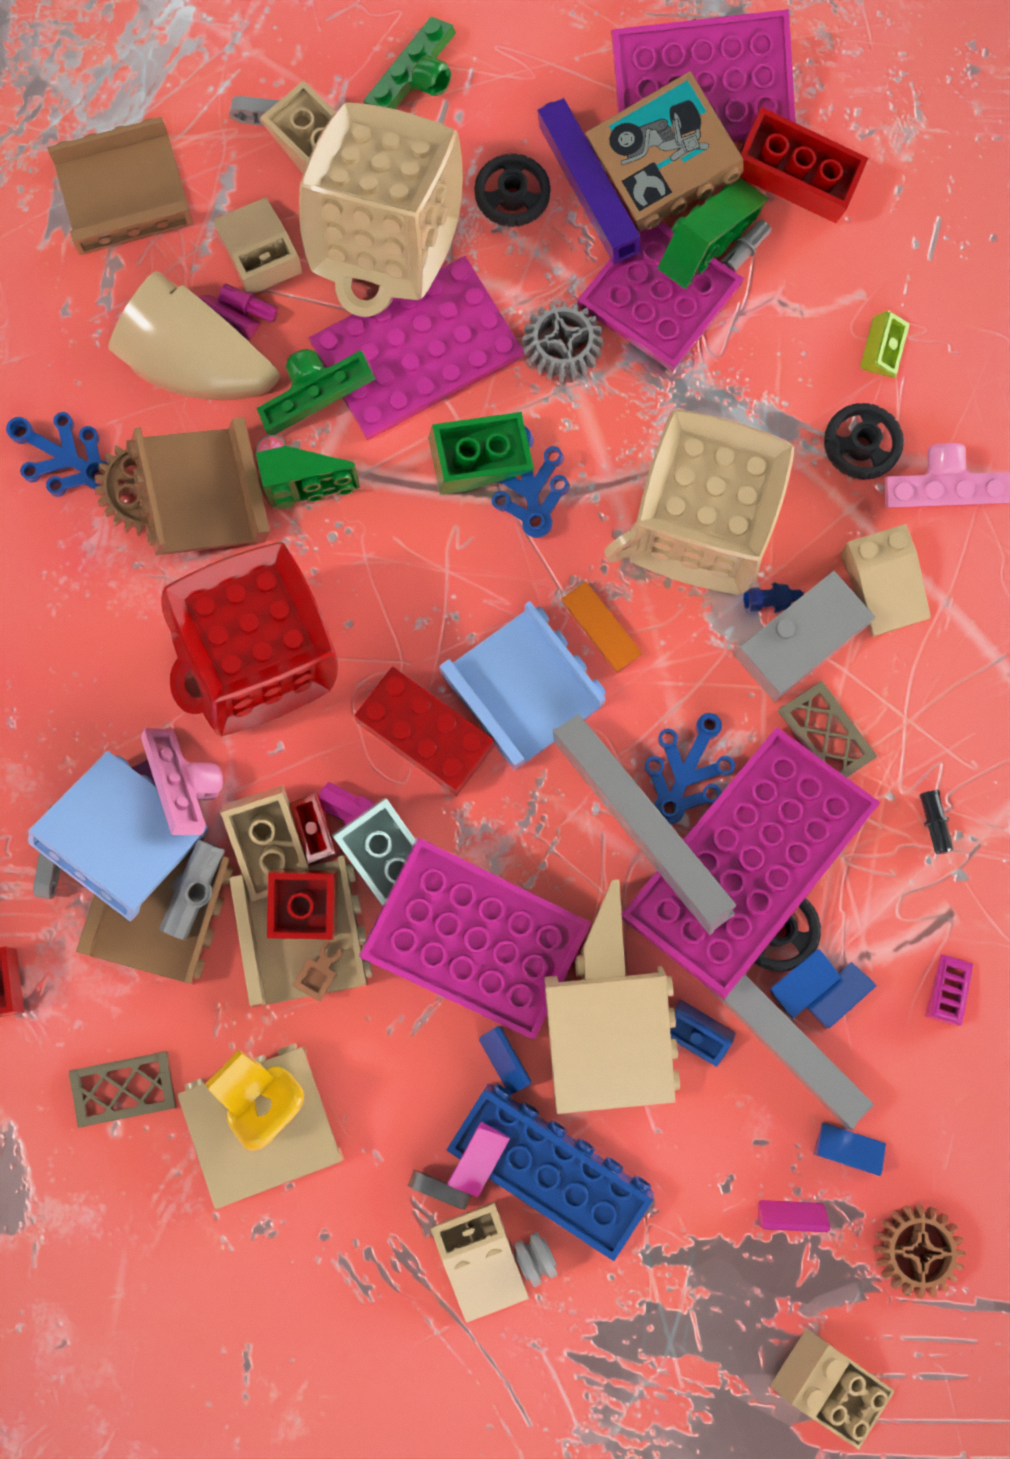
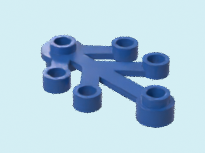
M59 412L53 419V423L59 431L62 447L35 433L29 421L23 417H15L8 422L6 432L13 442L17 444L29 443L54 457L53 459L37 463H24L20 472L27 482L33 483L38 481L43 474L72 467L80 473L64 478L53 476L47 480L46 488L51 495L60 497L66 493L67 489L87 485L94 490L95 487L100 486L94 479V475L100 472L98 465L99 463L109 464L100 458L97 446L99 434L95 428L85 426L79 432V438L86 447L87 462L77 455L72 434L74 421L68 413ZM62 419H68V423L65 426H59V422ZM22 429H25L26 433L23 436L18 437V432ZM94 433L91 440H85V435ZM29 469H36L32 476L26 475ZM55 483H61V487L58 490H52V486Z
M525 426L529 448H531L534 443V436ZM551 446L545 450V462L535 477L532 471L522 474V481L512 477L496 482L525 497L528 510L512 502L511 497L504 491H498L492 496V505L498 511H506L521 520L524 532L532 538H542L551 531L553 520L550 514L562 495L567 494L570 489V483L563 475L554 476L550 481L551 492L540 506L538 495L555 468L564 461L562 451L556 446ZM552 453H559L555 461L549 460ZM564 481V487L560 490H556L555 486L557 482ZM501 497H506L505 504L498 506V500ZM535 518H541L540 525L533 527L532 521Z
M705 713L699 717L696 723L698 735L684 764L676 745L678 740L677 733L669 728L660 732L658 743L665 750L675 778L671 791H669L662 774L664 769L663 760L657 756H652L645 763V772L651 776L658 796L654 805L670 825L679 822L684 816L685 810L705 803L713 804L716 799L711 800L706 796L708 789L715 790L717 798L722 793L719 786L709 784L702 792L682 798L687 786L719 775L723 777L729 776L735 769L734 760L728 756H722L716 763L696 769L709 740L717 737L722 729L721 719L716 714ZM706 720H712L715 723L713 730L705 728L704 722ZM664 734H670L673 737L671 744L663 742L662 736ZM655 761L659 763L660 770L657 772L651 771L649 769L650 762ZM722 761L728 762L730 770L722 771L719 763ZM666 803L673 804L675 812L672 814L666 813L664 805Z

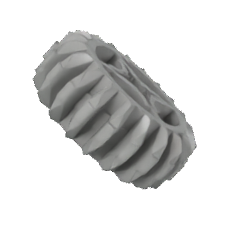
M565 300L561 302V307L558 308L551 302L549 304V311L540 307L538 310L539 316L532 314L530 324H526L524 327L526 335L522 337V344L526 346L524 348L525 357H530V367L537 366V373L539 375L547 371L549 381L554 375H559L561 383L565 380V375H569L574 381L577 378V372L585 377L588 371L587 367L593 369L596 366L595 359L601 357L602 350L600 348L603 347L604 342L603 337H600L602 335L601 326H596V316L588 317L589 310L587 308L579 312L577 303H574L572 308H568ZM553 326V332L546 335L545 339L539 340L541 334ZM587 343L586 348L579 355L572 356L574 349L579 348L580 344ZM550 355L558 356L560 359L554 358Z

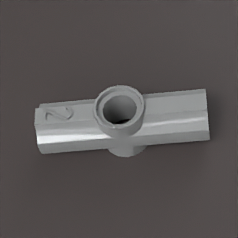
M197 839L184 872L177 875L173 881L172 890L174 895L159 930L173 937L187 940L200 907L207 904L211 898L212 887L210 884L223 857L224 849ZM196 884L195 890L188 895L191 886Z

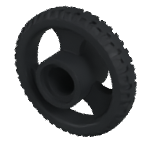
M510 153V155L502 154L500 157L496 156L491 161L489 160L479 171L474 186L475 200L483 215L489 218L490 221L502 226L507 225V227L524 226V224H529L540 217L548 206L551 193L550 180L545 169L531 157L527 158L526 155H518L517 153ZM503 168L505 171L498 178V189L491 192L485 191L488 178L494 172ZM525 169L536 177L540 185V193L527 191V178L522 173V170ZM515 188V189H517L518 191H516V192H509V191H507V189ZM500 204L501 207H503L506 210L516 211L525 206L527 208V211L517 214L503 213L497 210L496 208Z
M856 403L842 408L831 418L825 430L824 448L829 461L844 475L854 479H875L889 472L898 462L904 446L903 432L895 417L884 408H880L875 404L871 405L870 403ZM860 415L862 422L853 428L849 437H841L836 434L838 427L843 421ZM879 423L884 424L891 435V452L884 451L879 447L882 441V432L877 426ZM857 438H866L870 445L861 444ZM847 452L851 458L858 461H865L870 458L873 467L855 466L846 461L841 455Z
M805 898L799 905V908L806 916L809 931H798L797 922L791 916L784 924L786 927L785 937L778 938L775 936L769 943L773 947H780L791 943L798 949L799 954L787 960H774L765 957L764 950L754 962L755 964L770 971H790L817 950L821 938V923L818 913L808 899Z

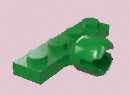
M431 16L363 100L364 104L396 109L406 95L416 89L434 97L442 95L449 87L451 71L447 68L448 63L437 59V57L456 34L454 26Z
M302 349L293 353L287 359L285 368L292 382L291 388L257 407V411L268 435H276L376 378L362 350L329 368H325L316 351Z

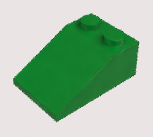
M522 412L438 423L431 426L428 440L440 495L470 491L534 470Z

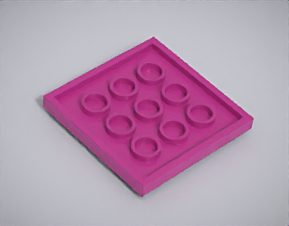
M660 222L650 230L644 229L638 232L640 235L641 253L616 264H613L610 259L578 298L577 304L581 309L587 308L591 316H596V319L674 372L742 285L744 278L713 258L708 263V268L701 275L696 272L692 283L686 289L682 288L657 269L674 235L669 226Z

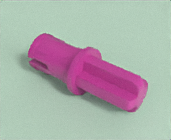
M227 283L223 285L219 292V302L241 310L243 315L250 313L269 322H274L278 315V308L255 298L253 292L241 291Z

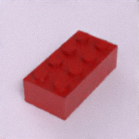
M761 107L739 152L743 158L744 169L740 177L759 188L836 224L847 210L869 158Z
M393 666L354 715L357 724L455 796H458L494 748V739Z

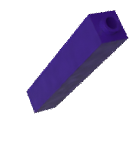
M562 98L555 102H549L538 109L539 128L613 264L641 253L640 235L565 99Z

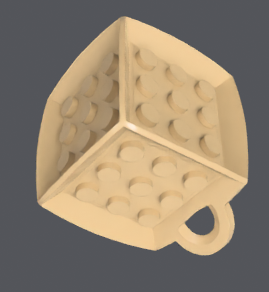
M344 102L321 133L308 160L300 183V231L310 270L319 276L335 282L338 300L350 313L361 317H369L383 312L391 304L393 298L420 300L433 283L448 253L460 214L463 168L458 132L438 122L404 111L369 104ZM352 278L380 285L378 293L370 300L357 298L352 291Z
M673 410L666 421L651 463L637 521L633 524L630 531L615 539L605 548L604 555L609 563H614L628 558L630 562L686 584L729 594H744L752 587L757 578L761 559L778 519L795 452L794 445L774 435L735 421L692 411Z

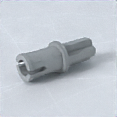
M764 220L757 221L744 237L739 236L736 240L737 244L721 259V263L736 272L749 256H754L756 248L771 232V227Z

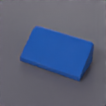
M817 949L770 989V993L785 1012L794 1019L842 977L824 953Z
M852 962L839 972L842 978L807 1007L825 1029L832 1027L877 986Z
M679 1000L674 1009L676 1027L670 1028L671 1039H676L679 1045L717 1067L732 1045L736 1033L685 1001Z
M497 1026L479 1038V1042L497 1074L511 1094L531 1084V1079L501 1027Z
M822 1123L813 1155L881 1176L886 1143Z

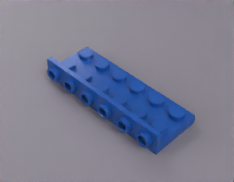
M487 1084L446 1151L461 1159L481 1122L508 1136L510 1139L488 1179L612 1261H615L653 1202L654 1192L651 1190L652 1186L640 1176L635 1175L631 1177L623 1172V1166L610 1157H606V1159L594 1153L595 1148L587 1141L580 1138L576 1141L566 1134V1128L553 1120L547 1122L538 1116L539 1111L526 1102L520 1104L510 1098L512 1094L503 1086Z

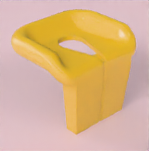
M237 1050L205 1084L209 1091L228 1109L226 1117L230 1129L242 1146L251 1151L259 1150L269 1144L298 1113L304 1100L303 1089L287 1070L278 1066L266 1069L240 1050ZM260 1095L272 1101L270 1110L263 1116H258L255 1100Z

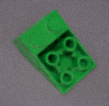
M290 446L256 452L263 488L271 508H289L295 502L304 500L316 502L324 499L326 495L335 493L337 495H348L353 493L354 489L360 488L354 462Z

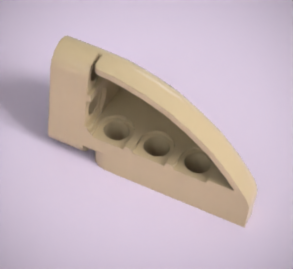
M159 271L149 275L132 296L122 312L108 344V349L128 364L135 374L149 383L182 396L209 400H235L257 397L268 393L281 379L275 366L226 320L184 285L178 287Z

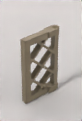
M820 681L786 705L781 706L777 711L805 748L824 762L825 758L843 761L842 769L839 772L846 778L878 757L823 681ZM819 694L828 706V710L811 707L812 698ZM796 709L806 711L803 727L799 726L791 715V712ZM810 712L827 715L825 731L808 728ZM832 716L837 718L847 732V735L829 732ZM807 733L824 736L822 752H818L807 737ZM828 737L846 740L843 757L826 753ZM850 741L855 743L863 756L858 759L848 758Z
M162 1051L69 1070L78 1128L177 1108L168 1052ZM158 1062L160 1072L153 1079L139 1069L141 1065ZM128 1067L133 1069L123 1086L107 1076L113 1070ZM136 1073L152 1083L141 1099L126 1089ZM98 1074L101 1077L91 1092L84 1089L82 1077ZM104 1079L120 1089L109 1105L94 1096V1093ZM156 1085L163 1090L164 1101L148 1104L145 1100ZM123 1092L138 1102L136 1107L117 1111L113 1109V1106ZM92 1099L106 1110L102 1114L87 1116L86 1105Z

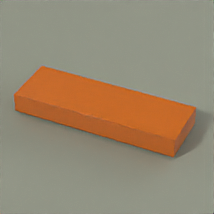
M586 581L561 598L562 604L616 674L642 655V652Z

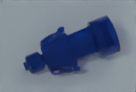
M776 582L771 583L773 587L769 590L751 587L743 594L744 608L746 612H758L763 607L773 606L775 608L773 612L777 613L791 606V603L802 597L804 592L801 589L792 590L787 584H778Z

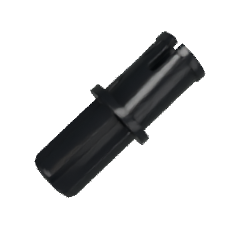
M932 790L920 794L919 797L926 817L924 826L929 828L935 853L947 854L953 851L954 847L947 824L950 819L945 816L940 791Z

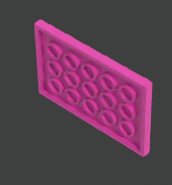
M789 9L611 30L618 113L691 71L733 142L745 141L761 107L796 123Z
M466 256L440 268L422 299L393 298L391 304L380 314L369 317L352 314L309 337L312 347L320 356L325 368L333 366L360 350L366 355L376 379L344 396L343 400L367 440L524 357L523 349Z
M417 837L359 953V957L535 1040L547 1016L544 977L557 976L558 982L564 981L589 930L591 922Z

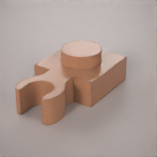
M328 941L322 944L318 961L316 962L308 957L292 984L293 987L319 1002H322L337 976V973L330 970V967L333 963L339 961L343 954V951L339 948L334 957H328L326 955V949L330 945Z

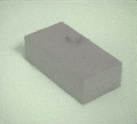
M833 571L742 644L737 650L735 657L769 697L776 702L866 629L875 619V616L841 577Z

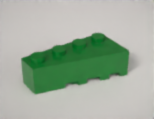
M741 177L731 185H724L716 196L714 194L710 195L701 207L699 205L695 206L687 217L681 216L676 221L671 230L674 235L657 269L686 289L692 283L696 272L701 275L708 268V263L714 256L720 257L732 241L735 242L739 236L756 222L768 198Z

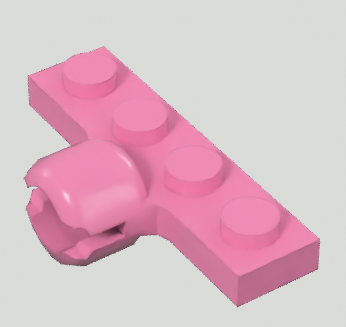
M943 443L930 446L928 448V470L924 475L885 477V508L1010 503L1009 472H968L966 469V447L960 443Z
M144 728L141 740L171 835H202L206 824L198 800H214L218 797V792L222 789L223 785L220 767L213 762H187L183 758L174 729Z

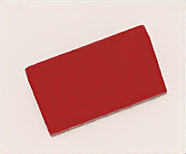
M318 792L289 803L307 863L317 864L336 854L335 844Z

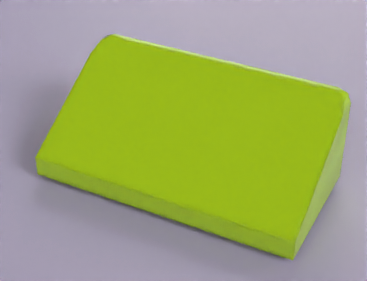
M889 310L875 315L871 323L860 368L868 372L895 378L910 323Z

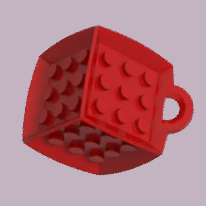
M276 542L223 558L189 573L164 587L161 596V608L166 624L171 631L172 642L178 657L170 672L171 694L176 704L184 712L204 714L209 725L217 735L233 734L279 718L318 699L333 688L338 675V659L329 631L303 573L284 543ZM190 669L200 688L201 697H192L186 690L185 677Z

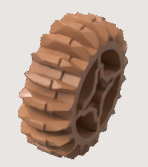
M916 1204L914 1212H912L909 1206L904 1205L902 1206L903 1217L896 1211L890 1212L894 1223L891 1224L886 1220H882L881 1225L887 1229L886 1233H875L876 1238L883 1240L882 1245L873 1246V1251L883 1253L882 1257L875 1260V1264L877 1266H887L881 1272V1276L884 1279L893 1277L890 1286L894 1289L902 1286V1294L910 1296L914 1290L915 1296L923 1299L926 1289L929 1296L936 1297V1286L944 1292L948 1291L949 1288L945 1280L949 1279L956 1283L958 1278L952 1273L954 1268L958 1270L964 1269L963 1264L956 1262L957 1257L966 1256L964 1250L956 1249V1246L962 1244L964 1239L961 1236H952L958 1229L957 1225L954 1223L946 1225L948 1215L941 1213L937 1216L936 1208L929 1206L925 1212L923 1205ZM925 1223L937 1231L942 1240L943 1247L930 1243L928 1232H925ZM914 1224V1229H910L908 1240L904 1243H896L902 1231ZM919 1243L920 1246L932 1252L925 1251L924 1255L920 1254L921 1258L906 1250H914V1247H918L917 1244ZM895 1255L908 1258L910 1269L914 1271V1278L907 1277L900 1270ZM935 1259H942L936 1271L925 1277V1274H928L930 1263Z

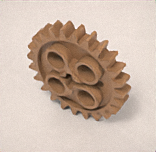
M126 440L125 450L116 445L114 446L116 456L108 453L105 454V460L109 465L99 463V471L102 474L95 475V482L100 484V486L95 487V495L102 496L98 499L99 507L108 506L104 510V516L110 517L115 515L113 519L114 526L123 522L125 523V533L132 527H135L137 536H140L143 529L149 527L147 516L143 517L141 514L140 498L143 497L141 487H136L134 475H130L124 470L130 465L136 466L135 458L131 459L129 457L128 440ZM124 481L126 484L119 485L118 482ZM125 494H131L136 498V501L131 504H125L120 500V497Z

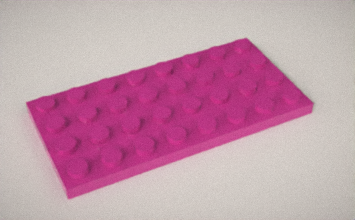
M776 727L683 839L735 902L736 907L732 909L735 915L709 935L657 871L622 912V920L725 1000L869 819L880 802Z

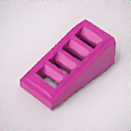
M943 954L940 955L925 1017L953 1026H962L973 969L972 963ZM947 966L963 970L962 976L946 972ZM949 979L960 983L959 988L945 985L944 980ZM942 991L957 995L956 1000L942 997ZM940 1003L954 1007L953 1012L939 1009Z

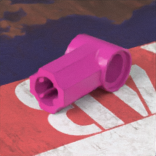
M327 782L319 794L323 810L344 821V825L376 804L365 797H356L330 782Z

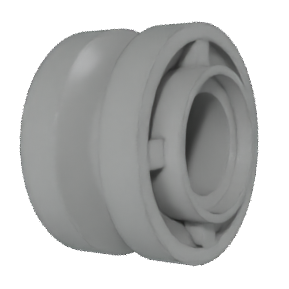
M538 1231L530 1235L529 1244L524 1243L522 1240L514 1243L516 1249L514 1254L526 1280H530L534 1288L542 1284L543 1275L550 1279L558 1276L555 1269L557 1263L545 1238L541 1239Z

